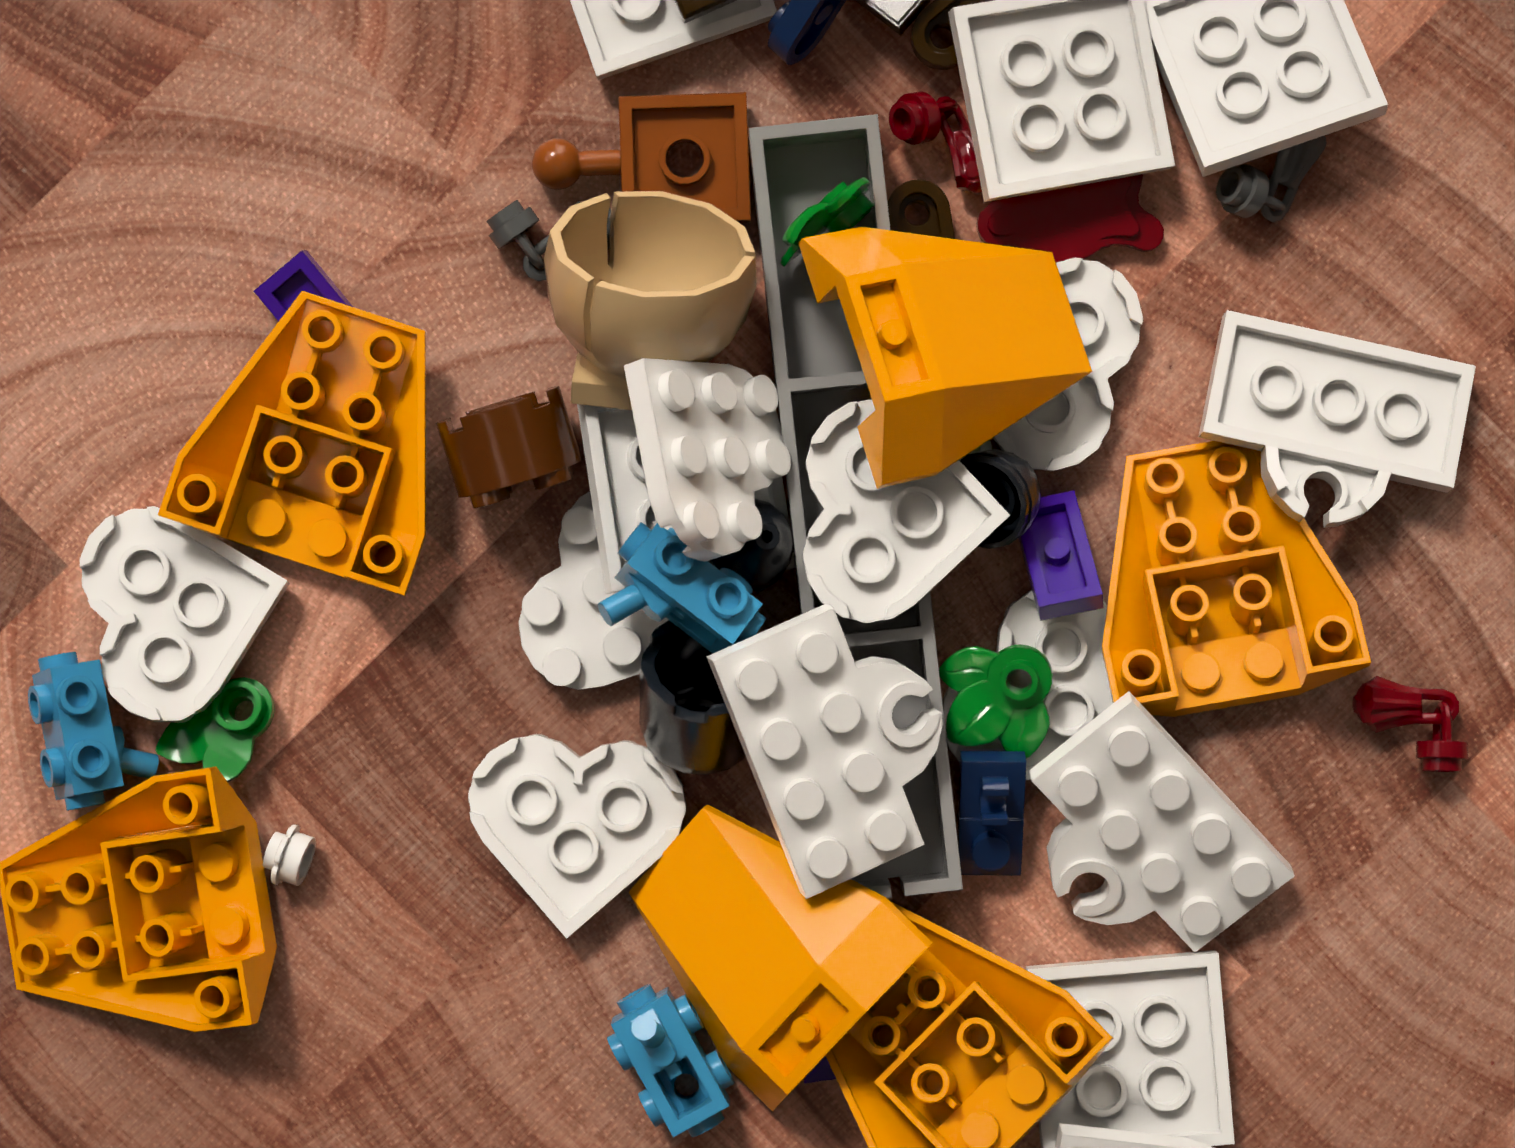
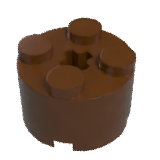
M560 386L550 387L546 390L549 400L546 402L538 403L535 392H531L465 412L466 416L460 418L462 427L457 429L453 428L451 418L436 423L459 498L470 497L473 508H479L510 498V493L513 492L511 485L532 479L535 490L573 479L574 471L572 465L580 462L582 458Z

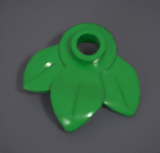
M863 177L853 181L849 186L843 181L818 204L812 205L802 212L790 224L783 235V242L790 247L781 257L780 264L785 267L790 261L801 254L798 242L802 238L821 235L826 230L831 233L851 229L856 226L874 206L865 195L869 190L867 187L870 185V181Z
M1021 644L1008 646L998 653L979 646H970L957 650L939 667L940 678L951 689L959 692L952 702L947 715L946 732L947 738L951 743L962 746H978L991 743L999 738L1006 751H1025L1026 759L1039 748L1046 737L1050 725V716L1044 699L1050 691L1053 679L1051 665L1042 652L1034 647ZM1022 669L1029 673L1032 682L1027 687L1017 688L1009 682L1008 674L1013 670Z
M246 677L229 680L221 693L205 711L194 715L193 718L184 723L171 722L160 737L155 751L158 755L180 764H198L203 762V768L216 766L227 782L232 781L247 768L252 759L255 738L262 735L273 720L275 711L273 697L269 690L257 680ZM243 701H252V715L244 721H237L235 718L236 707Z

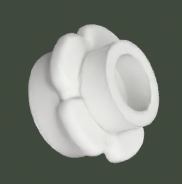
M299 825L290 826L286 834L275 832L268 843L263 859V867L271 870V882L275 885L284 881L299 886L310 868L315 853L316 838L300 833Z

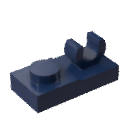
M960 751L957 840L961 875L1021 876L1027 763L1025 751Z

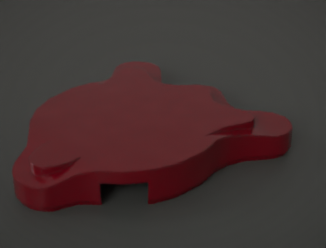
M1143 174L994 200L979 214L976 223L978 235L984 243L1052 252L1055 262L1075 257L1086 259L1098 250L1110 246H1125L1141 252H1149L1161 244L1164 236V228L1160 221L1145 211L1139 204V192Z

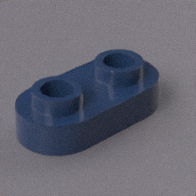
M791 0L786 2L775 12L769 21L768 30L771 34L768 39V47L788 65L798 63L818 45L846 0Z

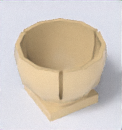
M663 191L614 192L610 215L609 261L607 253V219L611 197L607 193L570 206L550 230L544 255L548 297L557 327L578 351L572 378L570 403L632 410L624 365L642 358L708 363L727 347L746 321L756 289V254L745 226L710 203Z

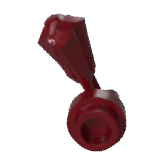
M923 91L902 95L889 112V125L892 133L898 139L908 144L916 145L934 140L941 128L950 151L956 187L962 191H972L977 195L982 194L970 126L959 104L948 96L939 97L935 101L930 94ZM955 114L961 130L952 131L947 118Z
M1376 676L1370 681L1362 683L1357 694L1353 697L1352 707L1354 712L1375 733L1405 725L1433 724L1432 740L1416 741V758L1423 759L1422 771H1462V760H1468V742L1452 740V721L1459 713V701L1454 693L1444 689L1405 686ZM1422 700H1442V702H1438L1434 713L1422 712Z

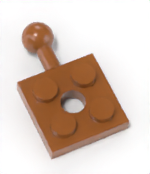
M746 92L618 96L620 149L579 151L575 145L567 140L551 139L542 143L533 155V173L536 179L549 189L562 190L569 188L580 176L621 175L622 192L663 191L710 203L739 223H751ZM679 143H691L698 147L703 154L704 162L701 169L691 177L676 176L666 165L668 152Z

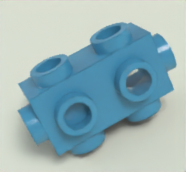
M642 522L639 523L617 552L626 562L614 578L626 588L598 603L599 612L609 626H613L642 609L654 621L661 622L666 617L711 653L718 652L734 643L736 644L752 637L758 632L766 620V617L758 612L763 603L751 595L753 589L743 577L727 568L718 570L708 561L703 562L686 557L682 552L687 545L679 539L673 528L666 530L664 527L660 528L657 523L651 530Z
M76 652L62 653L38 659L40 672L32 675L34 686H30L28 690V705L33 721L42 726L46 749L41 751L40 767L44 782L49 788H54L56 800L65 799L67 811L104 804L103 791L124 786L122 773L147 779L156 775L159 764L158 755L125 748V738L121 727L112 725L100 659L78 663Z
M647 984L620 999L617 1004L622 1012L612 1018L611 1026L615 1033L608 1036L607 1040L623 1070L627 1071L634 1067L646 1089L639 1092L638 1096L654 1126L657 1127L665 1122L673 1137L688 1130L691 1137H696L721 1123L725 1119L721 1111L730 1106V1097L725 1089L735 1084L719 1052L715 1050L706 1055L694 1033L704 1028L688 996L684 994L675 999L669 987L655 993L651 984ZM681 1074H690L698 1081L699 1088L692 1095H682L675 1089L674 1082L676 1078Z

